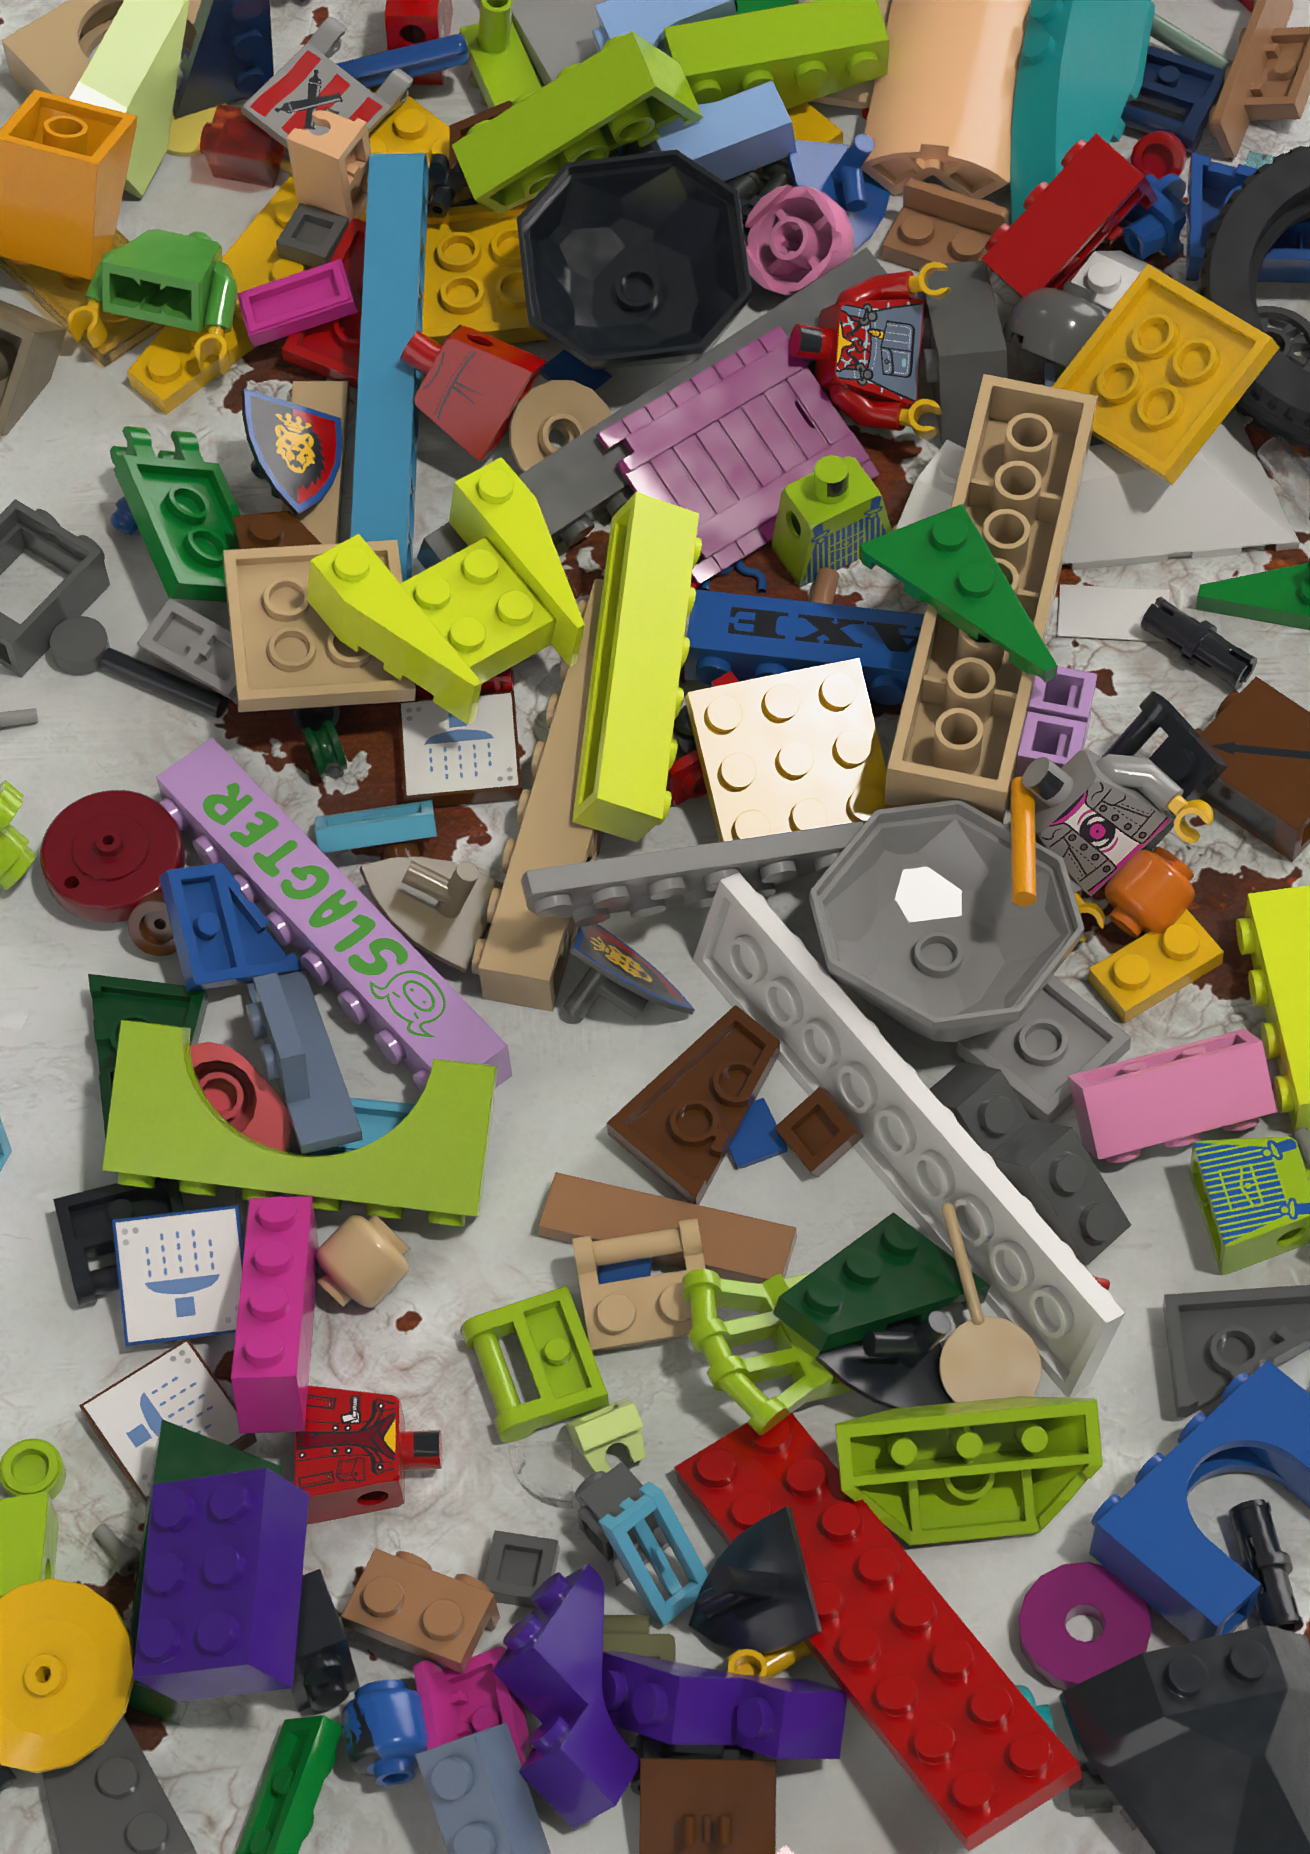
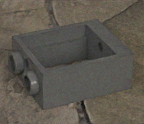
M15 499L0 514V575L25 549L69 574L22 624L17 623L0 612V664L22 677L50 648V637L56 626L66 619L81 616L110 586V581L104 562V552L94 540L86 535H79L77 537L61 527L57 520L43 509H36L34 511Z

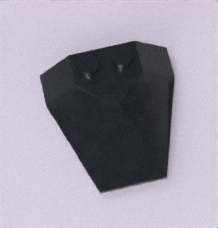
M1263 1625L1144 1652L1062 1691L1059 1695L1081 1761L1093 1777L1099 1774L1123 1807L1119 1813L1132 1831L1136 1828L1139 1829L1156 1854H1310V1645L1305 1635Z

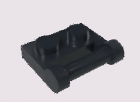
M1151 691L1139 706L1142 710L1141 713L1102 757L1108 754L1134 756L1157 729L1161 727L1168 737L1149 757V760L1184 790L1182 797L1187 802L1194 799L1198 800L1226 770L1228 765L1168 700L1160 694ZM1171 811L1173 820L1141 850L1152 852L1171 831L1176 817Z
M156 1177L155 1188L114 1183L53 1199L79 1306L97 1302L96 1295L119 1289L117 1264L90 1271L88 1263L90 1258L115 1252L112 1220L186 1211L182 1194L179 1191L178 1180Z

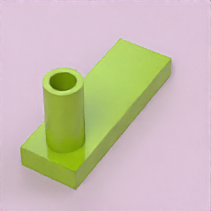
M481 0L479 23L460 27L459 34H463L469 48L470 58L468 63L489 109L509 100L514 102L521 95L536 92L542 88L511 20L513 0Z

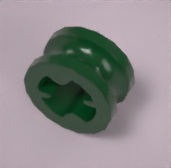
M330 719L323 721L322 727L319 730L314 731L310 727L301 730L308 756L319 779L326 777L327 770L331 767H336L339 771L347 769V762L341 742Z

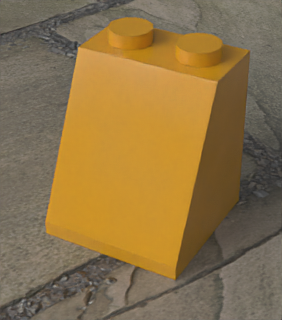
M36 89L29 95L0 129V256L8 258L15 264L36 265L58 271L68 278H85L89 280L93 278L103 254L111 250L113 246L137 127L136 115Z

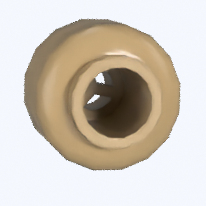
M375 1213L369 1220L363 1216L352 1215L318 1248L316 1252L317 1262L325 1273L317 1282L343 1307L353 1299L363 1307L373 1308L409 1272V1263L404 1255L410 1250V1247Z

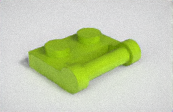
M568 1286L476 1315L461 1325L460 1330L468 1349L475 1350L498 1415L494 1418V1424L501 1441H519L531 1435L535 1429L609 1405L608 1392ZM512 1333L516 1334L539 1397L523 1404L520 1402L498 1342L501 1337Z

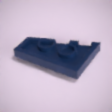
M201 0L194 21L197 34L191 52L184 53L180 65L183 77L180 87L176 89L174 117H181L225 103L252 97L274 76L270 0Z

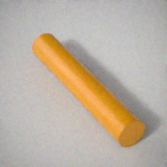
M1023 776L1014 778L1010 783L1012 902L1018 906H1030L1036 902L1035 794L1023 785Z

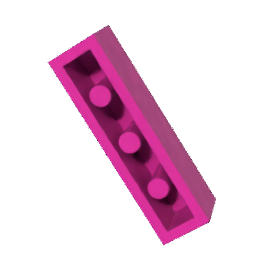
M312 1196L249 1198L231 1374L240 1434L305 1431L318 1275L316 1252L319 1248Z

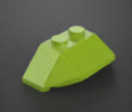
M1018 1396L893 1408L835 1424L841 1491L855 1502L863 1499L879 1520L909 1545L1040 1533L1075 1496L1089 1478L1091 1479L1103 1466L1098 1403L1093 1398Z

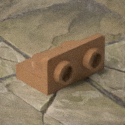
M908 178L903 187V207L882 243V259L919 271V266H925L931 262L947 264L981 260L988 252L985 249V245L989 238L999 227L1008 223L1009 211L988 200L976 199L945 189L938 184ZM987 267L989 277H991L993 272Z

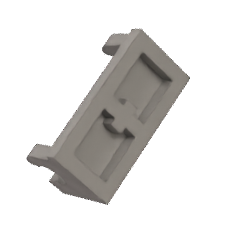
M168 598L137 642V645L142 650L151 654L152 657L171 665L237 704L230 631L176 600Z

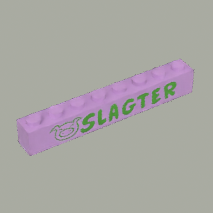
M211 738L156 776L162 798L159 804L176 820L180 831L184 829L194 840V849L204 864L223 863L240 884L243 896L248 901L256 904L270 922L267 928L273 937L282 946L286 947L291 943L302 955L301 962L312 979L321 986L327 982L339 994L337 996L338 1001L347 1016L357 1025L365 1022L376 1033V1043L387 1059L395 1065L402 1061L414 1074L412 1076L413 1081L421 1094L429 1079L433 1059L498 1066L496 1087L512 1076L508 1045L214 738Z

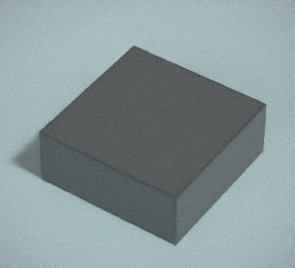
M299 203L276 241L278 256L311 267L328 263L350 224L349 218Z
M494 1530L483 1583L490 1588L497 1603L535 1608L536 1605L531 1601L532 1595L544 1581L555 1574L560 1552L558 1540Z

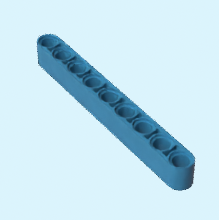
M426 153L370 154L368 172L350 538L360 534L365 542L398 540L403 582L412 577L419 408L415 405L413 399L420 387L421 372L402 361L400 357L412 336L417 331L422 333L429 185Z

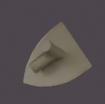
M420 856L388 858L362 865L359 870L369 894L385 918L411 944L437 960L465 973L473 957L477 940L482 937L488 924L487 910L492 890L494 888L502 889L503 883L479 872L477 866L468 861L457 864L452 861Z

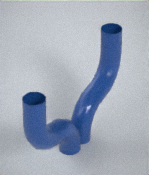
M743 559L735 564L738 572L745 576L755 577L758 580V593H760V589H764V593H766L767 582L765 575L758 569L744 566ZM734 565L725 569L717 576L726 575L734 568ZM710 580L701 585V590L707 588V591H710Z

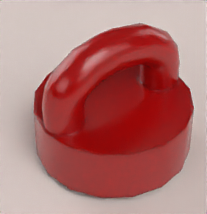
M1160 130L1150 132L1140 138L1133 147L1130 159L1131 164L1144 176L1153 174L1160 180L1168 174L1180 176L1185 168L1187 155L1186 149L1178 137L1170 132Z

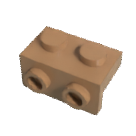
M375 1548L341 1615L344 1627L464 1673L485 1628L495 1630L500 1615L494 1594L491 1593L490 1588L482 1581L466 1574H456L455 1578H451L433 1571L429 1563L412 1553L398 1551L394 1556Z

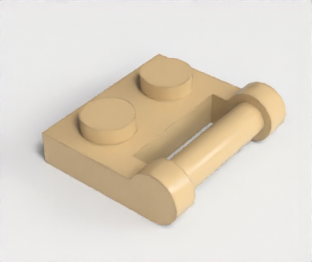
M697 1218L678 1221V1228L593 1242L591 1236L572 1238L588 1340L592 1353L688 1337L689 1332L692 1330L690 1302L683 1296L682 1279L686 1273L692 1270L706 1269ZM681 1252L684 1254L686 1270L604 1284H599L596 1266Z

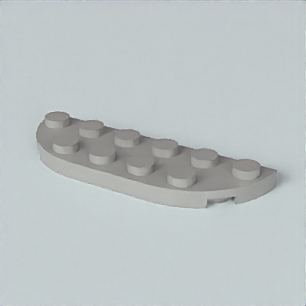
M859 821L527 870L521 878V885L529 911L538 917H573L575 926L579 927L601 923L610 918V913L630 911L632 918H642L664 911L666 905L685 902L686 909H700L711 906L720 880L736 873H740L752 888L765 898L776 892L774 886L776 884L813 872L823 875L862 828L864 822Z

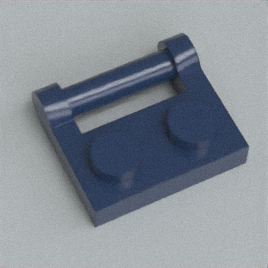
M1148 46L1142 87L1136 100L1185 115L1187 118L1185 122L1129 104L1125 105L1120 118L1126 123V127L1145 133L1160 130L1170 132L1181 140L1186 152H1196L1203 131L1209 122L1210 110L1217 104L1223 89L1226 70Z

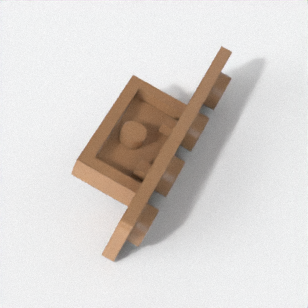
M1254 0V9L1247 27L1243 28L1240 33L1239 48L1232 66L1226 69L1224 86L1218 102L1211 108L1209 114L1210 133L1214 138H1217L1225 158L1237 157L1250 120L1301 119L1310 95V27L1286 28L1293 10L1292 0Z

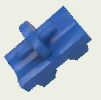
M1148 174L1145 177L1158 200L1148 210H1145L1138 203L1124 217L1131 223L1124 229V241L1128 249L1140 260L1159 250L1170 259H1173L1184 251V244L1180 242L1179 236L1186 223L1187 205L1182 201L1186 191V182L1176 174H1168L1160 180L1153 174Z

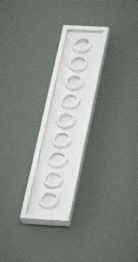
M740 873L720 880L693 961L732 1007L737 1005L780 1041V1054L777 1059L809 1096L818 1087L829 1091L864 1135L853 1148L935 1244L953 1258L955 1257L942 1213V1205L946 1202L954 1205L971 1271L991 1285L984 1301L999 1318L1017 1324L1028 1333L1040 1354L1041 1367L1067 1398H1071L1090 1385L1125 1315L1124 1311L1117 1305L1112 1294L1095 1280L1076 1258L1070 1246L1060 1240L1035 1211L1032 1203L1025 1196H1022L997 1168L992 1157L976 1144L957 1122L954 1114L947 1107L943 1106L920 1080L914 1068L899 1056L880 1034L877 1026L867 1019L843 992L838 981L829 976L808 952L802 940L793 934L773 912L766 899L757 893Z

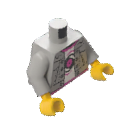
M1090 750L1078 751L1061 768L1047 757H1040L1027 767L1022 778L1023 785L1035 794L1036 843L1064 858L1080 914H1092L1102 929L1105 925V914L1097 904L1083 901L1079 895L1083 890L1090 896L1098 891L1132 856L1145 847L1173 820L1170 811L1176 816L1174 819L1176 835L1187 843L1197 842L1200 835L1196 829L1187 824L1185 815L1196 814L1208 825H1211L1214 819L1213 810L1208 803L1195 799L1187 802L1182 797L1184 790L1151 760L1145 757L1115 754L1101 757ZM1084 933L1080 942H1086L1087 938Z

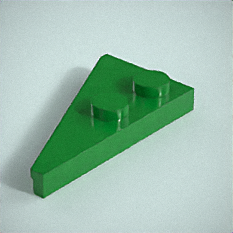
M963 504L860 544L859 558L863 565L871 570L875 565H878L905 583V593L919 602L932 605L937 610L938 615L974 639L978 640L983 635L1010 653L1009 662L1025 673L1036 675L1045 683L1056 679L1058 666Z
M1308 563L1201 584L1197 595L1196 610L1310 630V569L1307 567Z

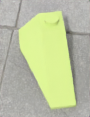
M124 0L70 97L74 100L137 116V127L124 190L140 199L167 152L190 0Z

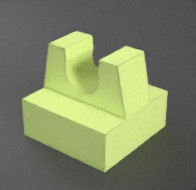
M622 1399L565 1423L574 1447L578 1448L593 1473L598 1471L607 1473L610 1471L605 1454L608 1447L614 1443L623 1444L630 1461L634 1463L646 1458L641 1430L644 1426L636 1405L632 1401Z

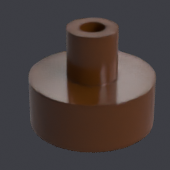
M154 892L145 896L133 909L128 919V932L133 943L143 952L153 956H167L177 951L163 892Z

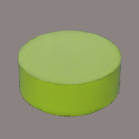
M33 1438L19 1441L12 1445L0 1460V1481L8 1497L48 1491L50 1499L53 1500L61 1492L65 1484L66 1469L61 1455L55 1446L45 1440Z

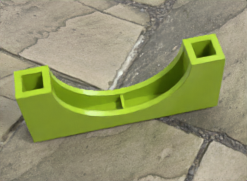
M121 1020L102 1168L103 1171L118 1172L117 1184L155 1188L156 1177L180 1180V1192L217 1196L218 1185L241 1187V1199L243 1200L278 1197L280 1192L312 1196L314 1209L341 1211L342 1200L367 1203L366 1215L372 1216L375 1213L378 1217L403 1219L404 1208L429 1211L427 1222L464 1227L466 1215L475 1217L480 1215L498 1066L433 1059L430 1076L420 1099L400 1124L386 1135L366 1146L348 1152L330 1155H304L281 1151L259 1143L241 1133L217 1112L207 1099L194 1071L190 1049L191 1028Z

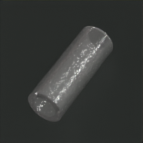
M1273 437L1262 445L1256 458L1310 521V467L1284 437Z

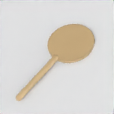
M946 1202L942 1205V1213L971 1320L956 1328L942 1348L939 1359V1374L943 1388L954 1403L1034 1396L1040 1383L1042 1370L1038 1349L1028 1333L1017 1324L999 1317L983 1316L955 1208L952 1203Z

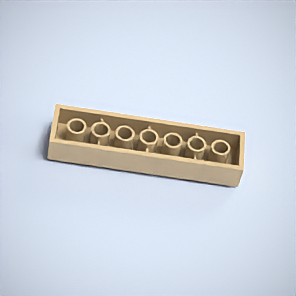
M983 374L950 508L960 504L964 505L1040 637L1045 642L1091 441L1098 396ZM928 603L887 765L884 804L903 807L960 799L1003 824L1010 795V783L1014 778L1019 747L1036 675L1025 673L1009 662L1010 653L983 635L978 640L974 639L938 615L937 610Z

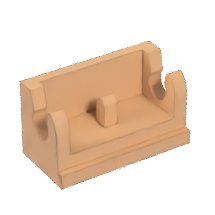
M329 111L312 112L313 122L318 126L329 128L330 130L326 134L314 135L308 130L294 128L286 138L298 205L302 203L347 217L350 223L353 217L360 219L367 210L369 157L372 154L367 122L359 118L354 122Z

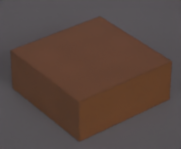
M818 1087L774 1127L809 1172L818 1177L864 1137L863 1133L829 1091L822 1087Z

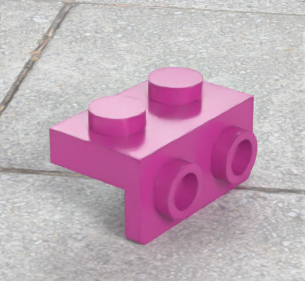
M498 1646L471 1657L464 1673L448 1667L442 1668L428 1660L413 1665L416 1682L414 1690L421 1697L428 1738L427 1750L507 1722L521 1766H523L532 1752L524 1704L493 1672V1669L507 1650L506 1648Z

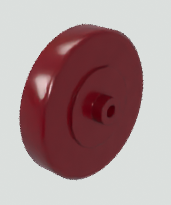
M101 791L76 800L54 818L47 828L41 843L40 863L47 887L53 898L62 908L79 918L92 922L128 921L133 909L145 896L154 892H162L159 877L166 870L185 867V848L176 820L159 804L160 802L134 791Z

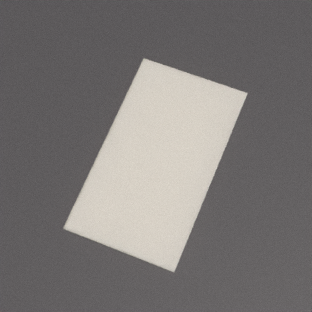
M1060 584L1057 636L1165 642L1148 631L1141 628V621L1152 603L1155 604L1158 597H1163L1169 602L1170 590Z

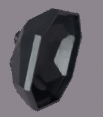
M677 149L566 163L517 218L529 325L593 370L671 364L695 360L713 348L752 298L739 191Z

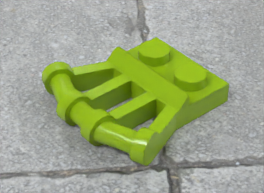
M709 1269L692 1270L686 1273L682 1279L683 1296L690 1302L692 1330L689 1332L688 1338L697 1353H704L710 1365L707 1375L714 1389L718 1391L724 1390L751 1417L748 1424L760 1436L768 1432L806 1402L854 1391L842 1384L815 1360L820 1350L773 1315L779 1296L810 1273L784 1278L782 1274H776L763 1283L758 1284L720 1279L718 1273ZM716 1306L755 1311L759 1314L723 1322L722 1319L717 1318ZM772 1338L778 1351L742 1359L739 1355H733L730 1347ZM791 1375L794 1384L779 1396H773L770 1399L753 1384Z

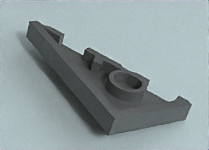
M1310 1285L1164 1295L1163 1311L1177 1418L1188 1417L1220 1399L1226 1387L1240 1373L1245 1372L1251 1376L1267 1360L1277 1367L1310 1348Z

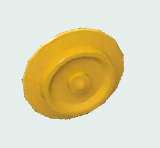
M50 1578L17 1586L0 1598V1764L2 1766L34 1773L73 1766L106 1742L127 1710L134 1683L132 1637L115 1606L84 1584Z

